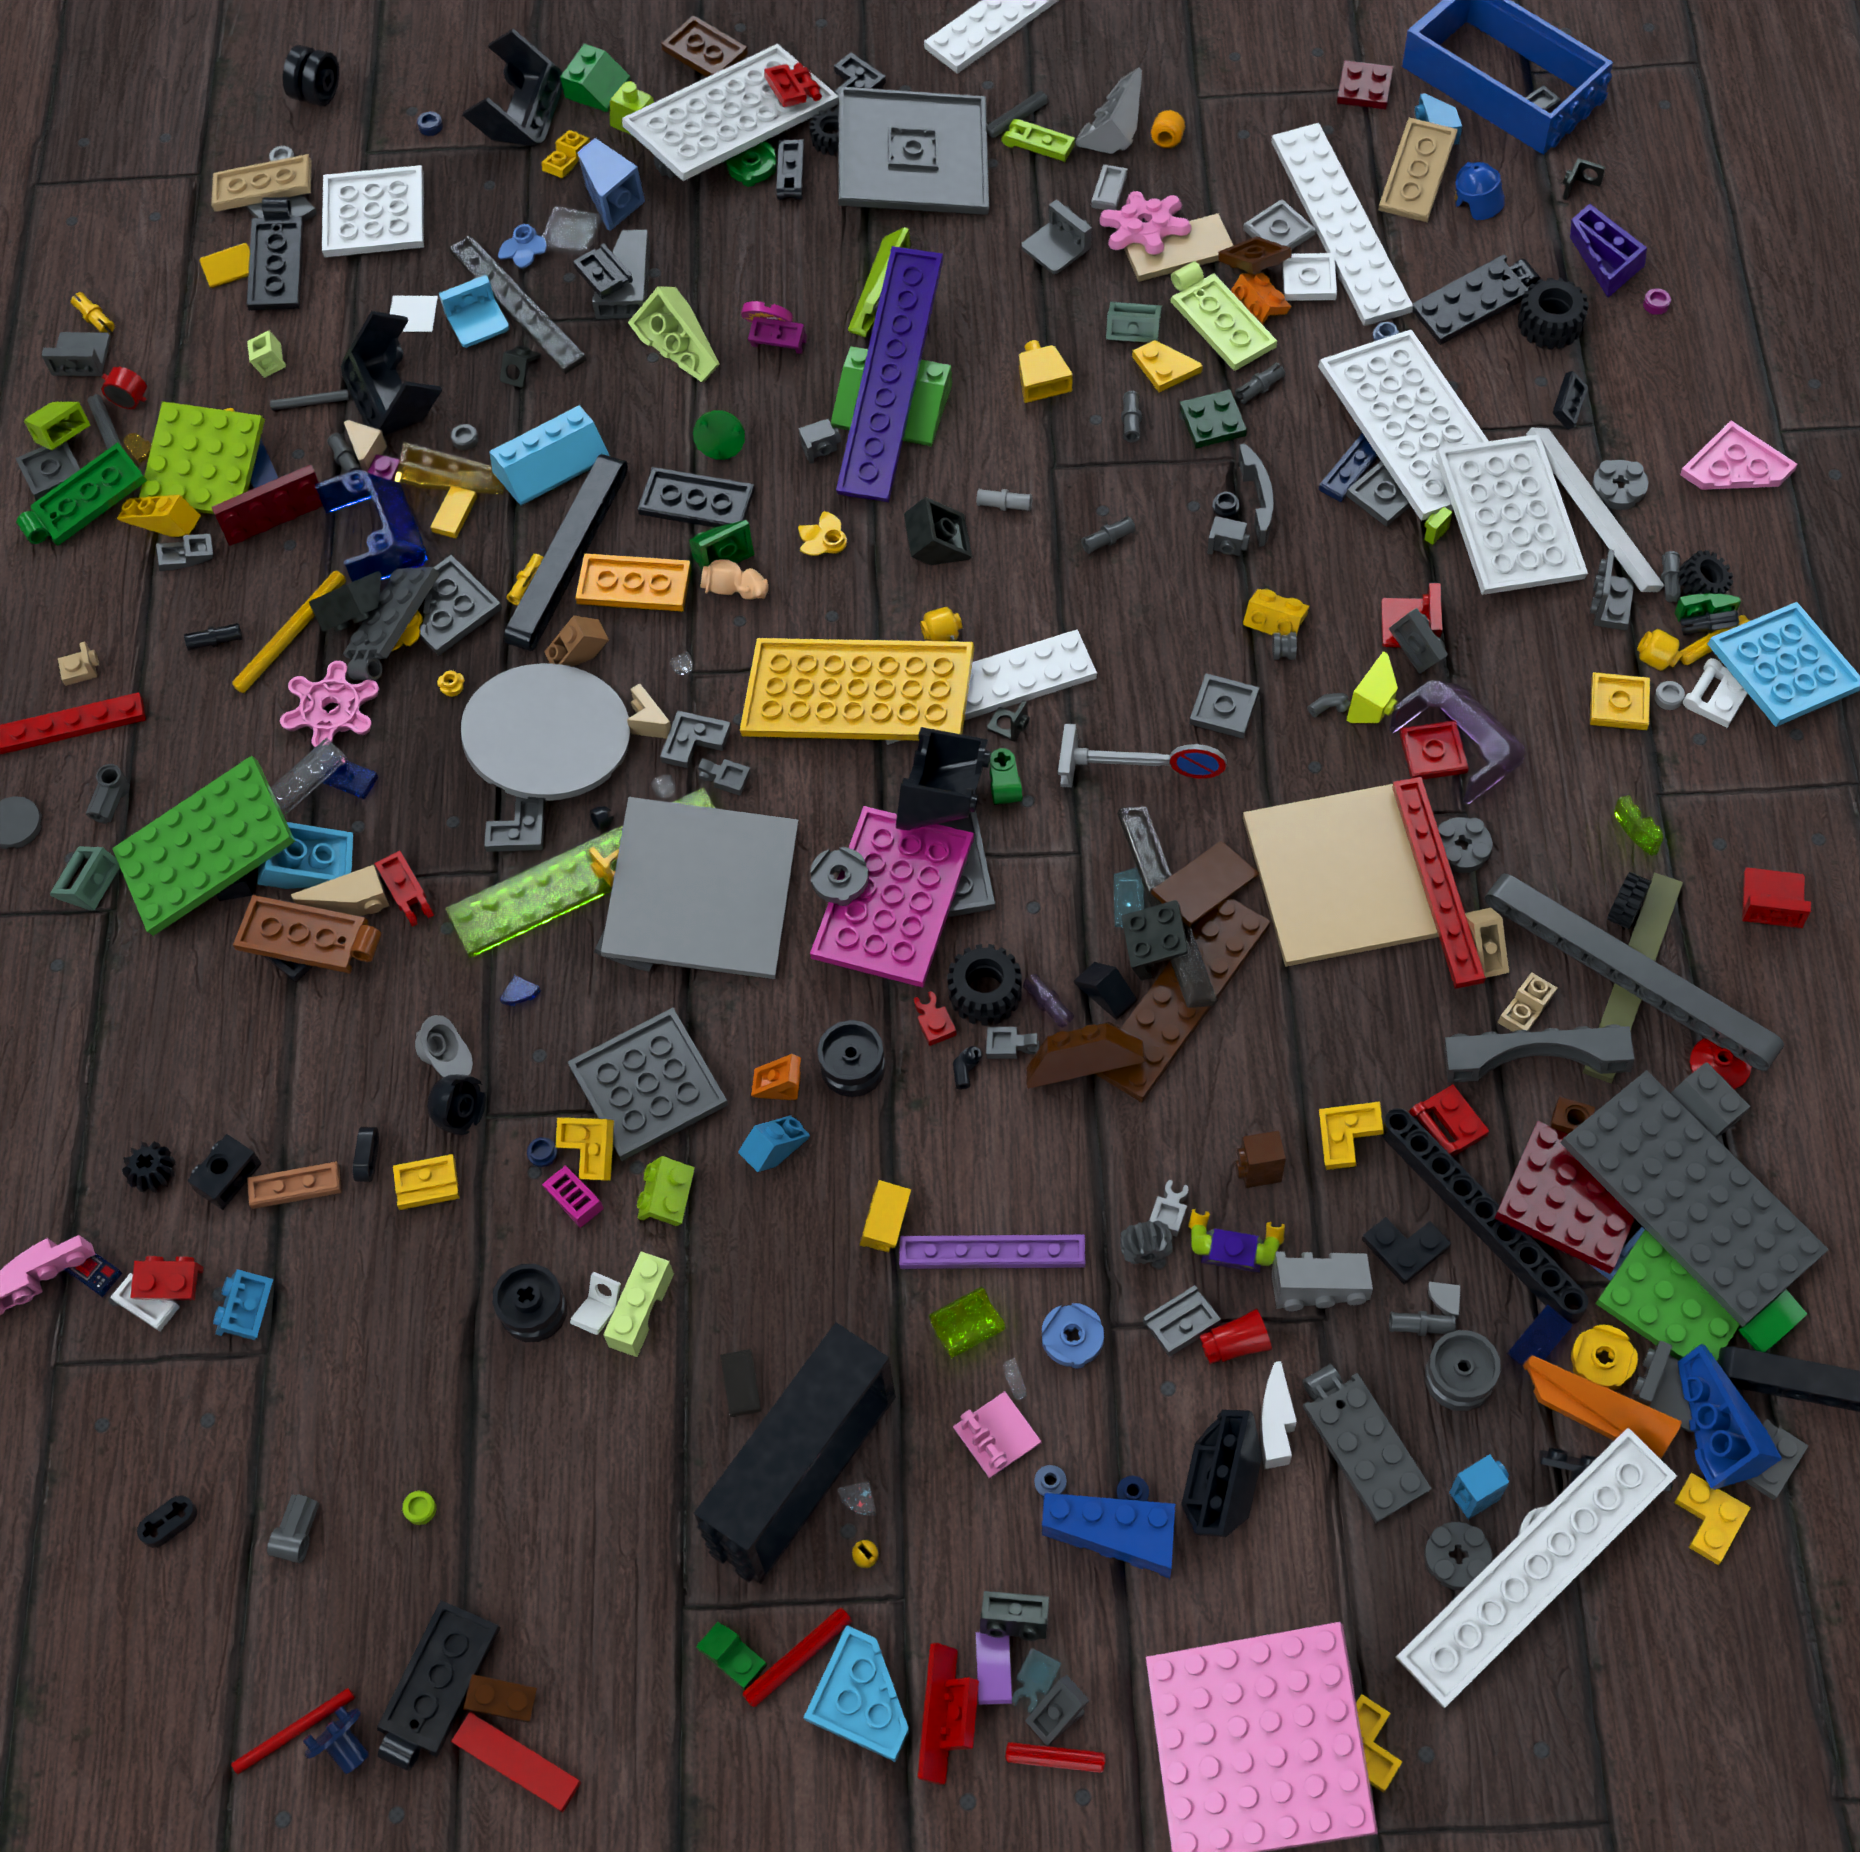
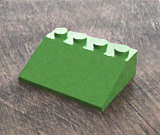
M850 346L841 374L831 419L832 427L850 430L868 349ZM921 360L903 441L932 446L952 387L951 365Z

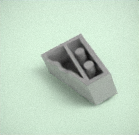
M1275 1252L1271 1275L1277 1309L1285 1308L1286 1311L1301 1310L1304 1306L1316 1305L1317 1308H1329L1334 1306L1335 1303L1347 1302L1349 1305H1360L1371 1298L1373 1286L1367 1254L1330 1253L1329 1258H1313L1312 1252H1303L1301 1254L1302 1258H1286L1285 1252Z

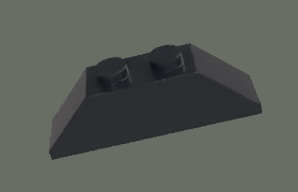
M1222 1409L1217 1415L1218 1419L1205 1430L1194 1445L1181 1506L1197 1535L1227 1537L1249 1518L1262 1459L1254 1415L1250 1410Z

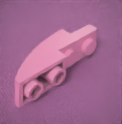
M80 1235L59 1245L46 1238L15 1257L0 1270V1315L5 1310L15 1305L25 1304L31 1301L34 1296L42 1293L40 1281L52 1279L57 1276L58 1272L68 1267L79 1266L87 1258L94 1256L95 1252L92 1244Z

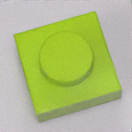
M1443 507L1437 514H1431L1425 523L1426 533L1424 540L1434 545L1449 529L1453 512Z

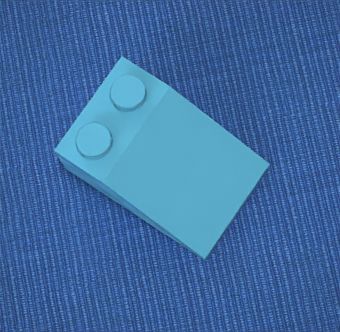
M287 822L295 842L259 865L257 884L284 889L310 888L351 873L353 833Z

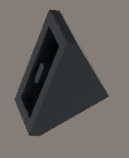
M1094 962L1074 980L1075 985L1116 1020L1137 1001L1136 996L1114 966Z

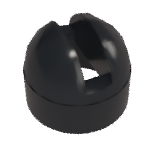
M600 806L590 810L591 820L598 831L609 827L613 822L614 816L609 817L607 812L611 811L608 807Z

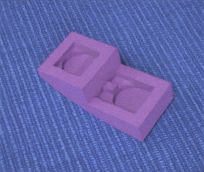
M976 1632L977 1679L979 1680L978 1703L979 1705L1011 1704L1009 1636L1005 1635L1002 1638H994L987 1634Z

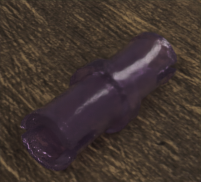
M1037 974L1029 976L1033 980V984L1026 979L1023 983V988L1038 1002V1008L1041 1011H1046L1060 1028L1067 1026L1064 1018L1070 1023L1074 1018V1014L1059 1000L1058 993L1050 990Z

